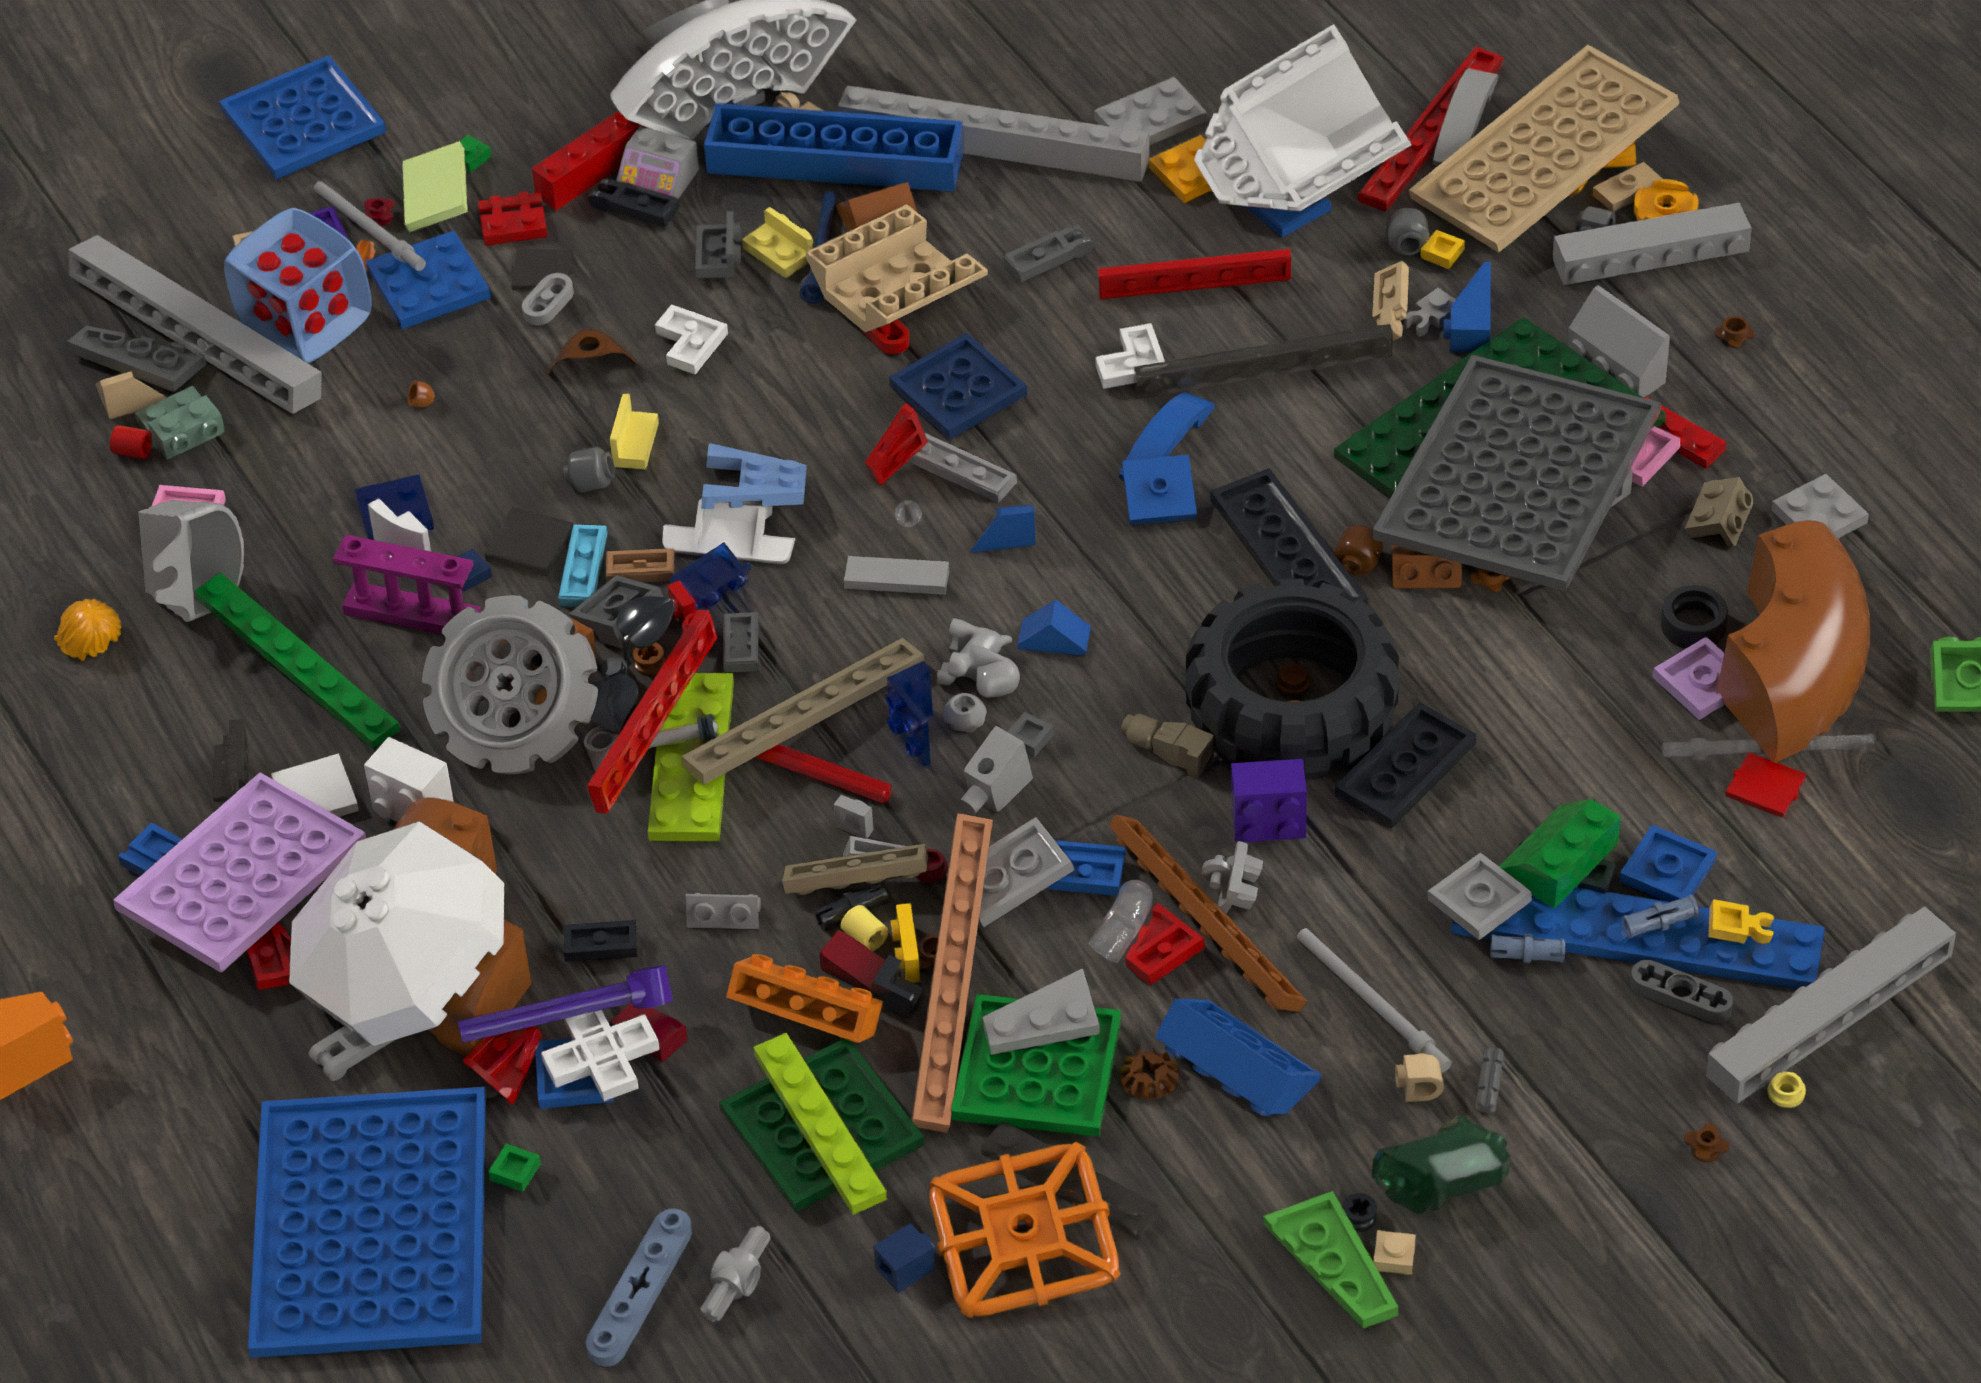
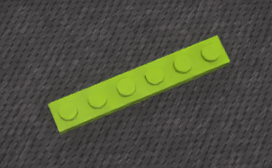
M782 1034L754 1046L756 1060L853 1215L886 1201L887 1194L885 1188L788 1034Z

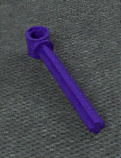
M666 965L631 972L630 975L626 976L627 982L458 1021L462 1043L632 1003L633 1008L645 1009L673 1002Z

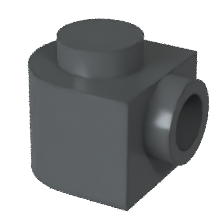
M1588 206L1585 211L1579 213L1576 229L1585 231L1612 226L1615 224V213Z

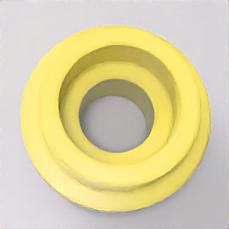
M1781 1072L1769 1082L1767 1093L1774 1104L1790 1108L1802 1103L1805 1098L1806 1088L1797 1074Z

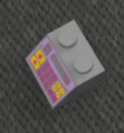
M640 126L625 147L617 181L621 183L624 181L679 199L699 170L696 141Z

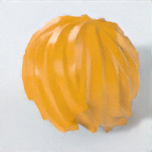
M84 599L83 601L74 602L62 614L61 623L57 635L54 636V640L57 641V646L61 648V651L72 658L78 657L81 661H84L87 654L96 657L97 653H104L107 650L110 641H118L122 628L119 614L105 602L102 603L96 599Z

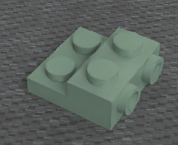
M193 386L135 412L137 423L143 430H148L152 433V442L167 460L225 433L221 413L206 395L201 397Z

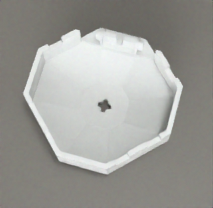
M421 822L357 841L292 921L289 983L312 1004L329 1013L334 1019L351 1031H355L373 1046L438 1027L447 1016L442 1008L454 993L461 997L480 974L475 969L487 952L495 956L503 945L504 882L481 860ZM367 895L372 900L366 903L365 909L362 910L357 905L362 903L364 896Z

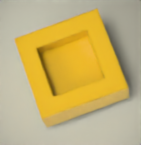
M1436 230L1421 248V259L1450 269L1464 251L1465 241Z

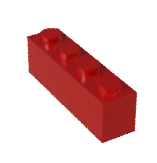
M617 111L531 168L535 193L541 192L542 201L557 211L599 183L602 179L620 169L627 143L640 126H646L626 119L620 111Z

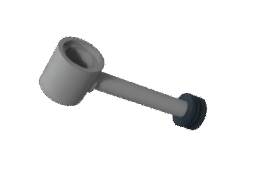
M708 714L707 718L704 715V719L702 716H698V724L658 732L649 748L701 737L702 743L705 744L707 739L711 741V739L717 738L718 724L714 721L712 714ZM599 726L591 729L584 738V745L595 771H597L618 737V734L609 732Z

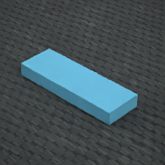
M573 524L558 597L559 606L578 607L596 592L607 539L606 526Z

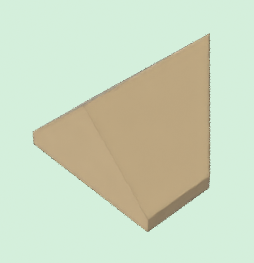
M132 371L96 383L97 390L110 420L140 411L167 398L134 378Z

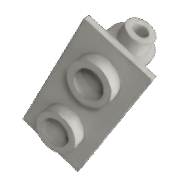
M686 894L687 928L759 929L758 912L761 909V899L758 898V895Z

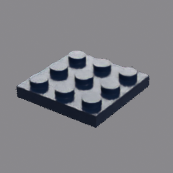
M968 333L963 334L889 376L890 387L949 440L1027 395V385Z

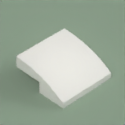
M380 499L368 504L375 541L431 552L428 530L409 511L397 517Z

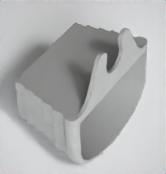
M168 500L138 512L145 591L153 595L157 603L166 605L168 609L181 616L184 621L189 622L211 613L196 600L195 589L220 572L237 587L239 586L244 568V539L242 538L238 520L229 508L220 503Z

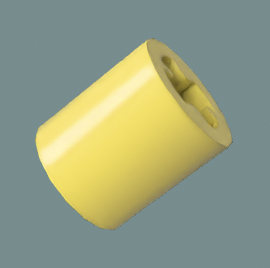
M863 905L850 909L841 921V929L871 951L878 949L888 936V928Z

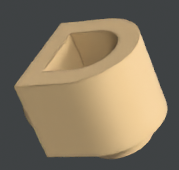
M1425 1053L1404 1055L1403 1065L1395 1066L1397 1087H1403L1405 1102L1432 1100L1443 1092L1444 1084L1440 1062L1436 1057Z

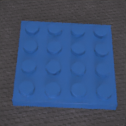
M329 55L219 101L222 113L275 179L387 132L382 118Z

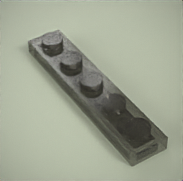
M1003 1121L981 1146L982 1155L993 1161L1000 1160L999 1156L1009 1154L1012 1157L1051 1147ZM1061 1160L1014 1171V1173L1036 1185L1045 1184ZM1077 1166L1073 1167L1055 1193L1056 1196L1074 1206L1087 1203ZM1095 1171L1102 1200L1107 1202L1110 1214L1107 1217L1109 1225L1138 1240L1158 1216L1159 1205Z

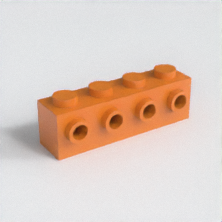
M753 954L749 958L734 963L726 998L857 1043L875 1036L883 1001L872 998L870 991L861 988H851L849 990L840 987L837 980L821 976L816 979L805 975L806 970L791 965L781 967L772 964V958L760 954Z

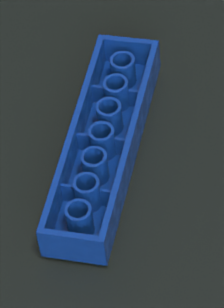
M715 103L704 143L707 173L886 187H893L908 182L910 189L955 192L964 152L963 121Z

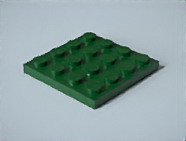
M844 1038L803 1059L873 1171L924 1146V1136L850 1040ZM768 1077L719 1102L721 1113L795 1213L838 1191Z

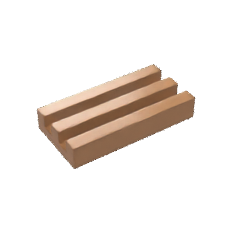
M674 548L606 551V582H609L616 575L639 582L674 581Z

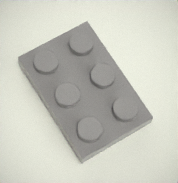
M1175 77L1094 110L1095 120L1099 125L1149 133V145L1207 121L1206 110Z
M1037 817L989 846L979 922L983 927L1074 871L1069 858Z

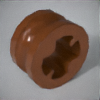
M654 643L644 649L635 647L633 659L636 671L645 676L658 674L665 663L662 646Z

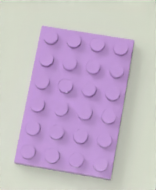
M258 773L113 900L115 910L222 973L333 872L357 841L366 839V834L359 828L266 775Z

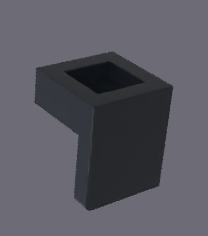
M888 955L873 980L870 992L872 993V998L883 1001V1008L908 1019L922 996L923 988L899 977L902 961Z

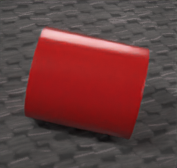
M121 425L115 426L110 438L112 454L138 459H146L149 456L152 448V433L150 431Z

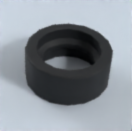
M1700 585L1679 587L1671 591L1664 600L1661 615L1663 634L1671 643L1680 648L1686 649L1705 637L1716 645L1725 635L1728 619L1727 603L1718 592L1709 587ZM1697 609L1710 614L1715 620L1706 625L1693 626L1679 621L1674 615L1683 610Z

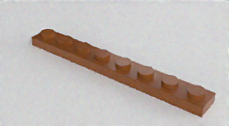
M1116 814L1108 826L1117 834V842L1138 857L1137 863L1144 870L1158 878V886L1180 902L1179 908L1181 911L1199 922L1201 932L1223 948L1221 952L1226 959L1240 966L1244 971L1243 977L1267 995L1265 1000L1271 1007L1278 1011L1290 1010L1300 1012L1307 1003L1303 995L1137 819Z

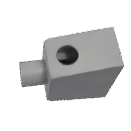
M995 726L964 769L963 774L968 791L959 800V804L972 815H975L983 805L994 812L1001 811L1033 779L1024 742Z

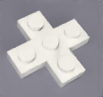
M600 1010L564 1019V1023L573 1041L541 1052L543 1063L556 1088L591 1075L603 1101L638 1089L637 1078L628 1061L660 1049L658 1039L645 1014L610 1027L604 1013Z

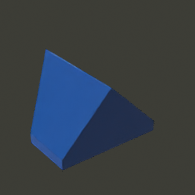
M1027 504L996 508L997 515L970 552L1036 545L1034 505Z

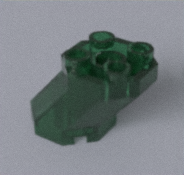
M1459 1115L1455 1116L1451 1122L1443 1123L1436 1134L1380 1149L1372 1159V1178L1378 1185L1383 1180L1388 1186L1385 1194L1391 1201L1417 1214L1424 1213L1428 1207H1431V1211L1439 1210L1446 1199L1502 1184L1509 1174L1510 1154L1505 1149L1507 1141L1501 1134L1488 1131L1472 1123L1466 1117Z

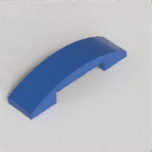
M1187 392L1174 397L1149 422L1126 460L1167 457L1192 426L1200 427L1215 408V403ZM1121 468L1119 473V479L1124 481L1123 470Z

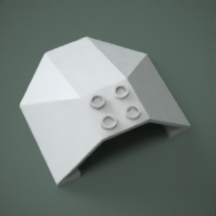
M1333 24L1224 89L1220 97L1222 104L1218 113H1214L1205 133L1207 139L1202 150L1198 149L1194 161L1221 204L1301 211L1411 146V143L1397 121L1392 124L1352 57L1346 42Z

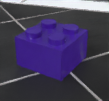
M1303 759L1231 763V812L1235 842L1306 838L1307 789Z

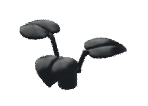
M642 596L629 601L620 610L616 626L621 634L626 635L622 640L623 658L610 657L603 664L596 660L597 670L602 675L603 681L590 683L598 688L596 706L591 720L599 727L618 735L624 728L628 717L635 708L639 695L636 676L629 668L633 663V660L630 658L629 643L631 641L636 648L644 649L653 645L661 638L674 613L675 602L671 598ZM574 624L570 630L571 635H574L575 633ZM541 654L534 656L531 664L540 667L542 664Z

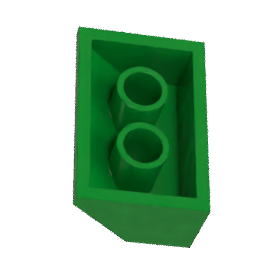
M1593 799L1559 805L1499 867L1530 890L1532 896L1555 909L1617 846L1621 816Z

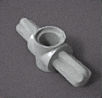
M756 1226V1228H750L739 1248H732L729 1252L722 1251L717 1257L711 1272V1282L714 1288L701 1307V1314L711 1322L721 1320L733 1299H740L742 1295L747 1297L754 1291L761 1272L758 1258L770 1241V1234L763 1227Z

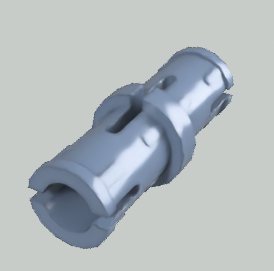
M1688 895L1685 898L1666 904L1657 902L1652 904L1650 909L1625 915L1622 917V924L1628 938H1633L1636 935L1655 929L1664 931L1669 929L1671 924L1696 918L1699 916V909L1693 895Z
M1524 934V937L1491 935L1490 958L1523 959V963H1531V960L1564 963L1565 939L1532 938V934Z

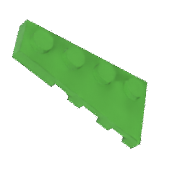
M1333 1191L1263 1216V1225L1362 1328L1398 1316V1305Z

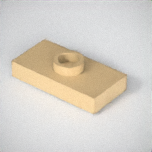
M1642 162L1594 186L1593 196L1611 212H1615L1633 203L1639 188L1644 186V189L1652 186L1653 181L1663 178Z

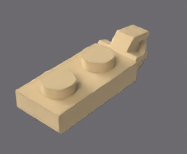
M1404 261L1376 272L1374 278L1373 318L1377 321L1380 331L1389 338L1390 342L1402 337L1403 326L1401 320L1407 316L1409 267Z

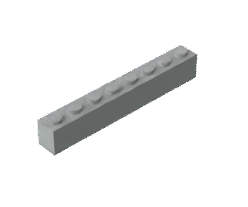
M1925 906L1913 915H1905L1898 925L1888 932L1879 933L1869 945L1860 951L1854 950L1845 961L1835 968L1826 969L1809 986L1798 988L1790 999L1779 1006L1774 1005L1769 1008L1764 1016L1753 1024L1744 1025L1730 1040L1725 1043L1720 1042L1716 1044L1708 1054L1706 1077L1738 1104L1770 1082L1778 1073L1784 1072L1951 957L1956 932Z

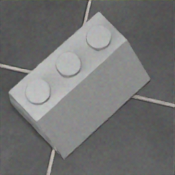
M1599 285L1596 286L1569 326L1567 346L1642 397H1646L1666 383L1670 335Z

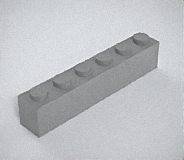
M1739 202L1554 236L1553 262L1563 285L1575 284L1749 252L1752 227Z

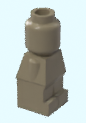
M1141 713L1135 716L1128 714L1122 723L1121 733L1126 735L1130 743L1148 750L1153 748V753L1171 766H1179L1186 769L1187 775L1198 779L1214 757V735L1188 725V723L1164 722L1161 724L1160 721Z

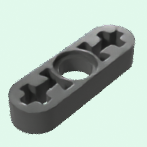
M1652 960L1639 961L1632 968L1630 986L1639 996L1712 1024L1723 1023L1731 1016L1733 997L1723 987ZM1647 976L1653 977V978L1648 979V981H1643V980H1642V979H1646ZM1664 982H1666L1665 989L1660 988L1663 987ZM1675 987H1686L1691 991V994L1686 997H1678L1671 990ZM1698 995H1702L1699 998V1002H1697ZM1715 1002L1720 1003L1716 1006V1008L1711 1007L1715 1004Z

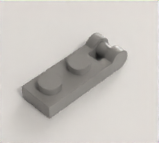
M344 1026L316 1043L310 1049L309 1056L315 1064L323 1066L324 1074L331 1081H337L346 1074L347 1069L394 1040L373 1046L355 1031H351ZM338 1050L342 1051L338 1055L333 1056V1053L337 1052Z

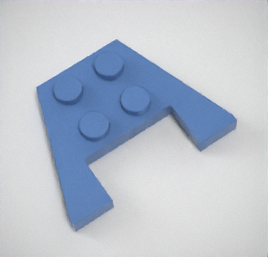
M709 444L706 468L741 471L739 487L704 484L701 509H714V503L729 502L730 508L742 507L743 501L761 500V506L804 504L807 465L793 460H783Z

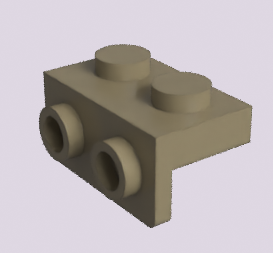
M1741 478L1712 480L1704 483L1685 527L1690 538L1721 534L1728 547L1736 546L1753 506L1752 494L1746 489Z

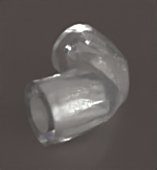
M1131 880L1120 887L1115 902L1088 942L1096 952L1112 962L1118 963L1140 931L1151 910L1153 894L1146 883L1139 880Z

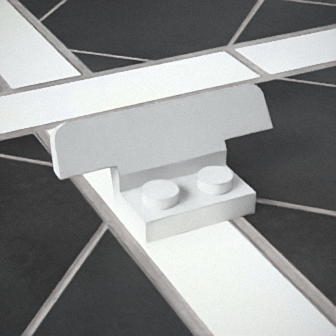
M701 498L698 503L695 528L667 524L663 527L662 543L665 549L674 548V553L785 564L790 560L795 538L763 535L765 519L772 515V506H761V500L743 501L742 507L730 508L729 502L714 503V509H701Z

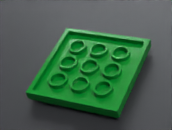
M976 994L951 1108V1119L1099 1137L1122 1020L1121 1010L1094 1007L1099 1023V1034L991 1055L983 1027V1017L1019 999Z

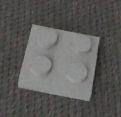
M1827 474L1772 502V511L1786 525L1805 520L1819 521L1826 524L1837 538L1868 523L1869 514Z
M1480 852L1428 890V900L1480 940L1531 902V891Z

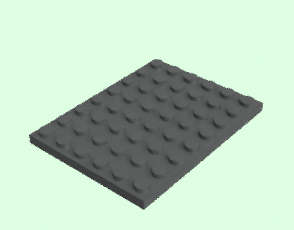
M1472 355L1374 526L1373 540L1566 591L1660 414L1661 402Z

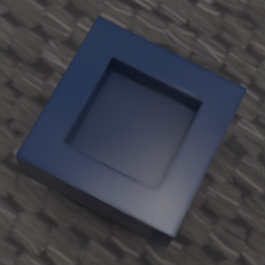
M473 548L457 556L473 560L474 563L461 589L463 592L492 577L490 566Z

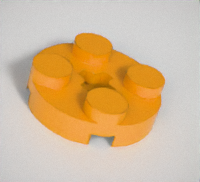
M1670 179L1653 181L1652 186L1646 189L1642 186L1636 192L1634 214L1637 221L1695 211L1698 210V197L1696 194L1693 196L1688 191L1689 186L1682 182ZM1664 204H1669V205H1670V207H1663V206H1664Z

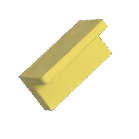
M622 394L610 436L612 458L615 467L646 470L659 424L658 414L633 412L630 394Z

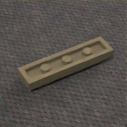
M926 844L785 866L782 881L785 894L796 893L798 895H805L814 892L816 889L827 887L842 889L858 882L866 881V883L875 884L890 877H916L920 873L926 872L928 853Z

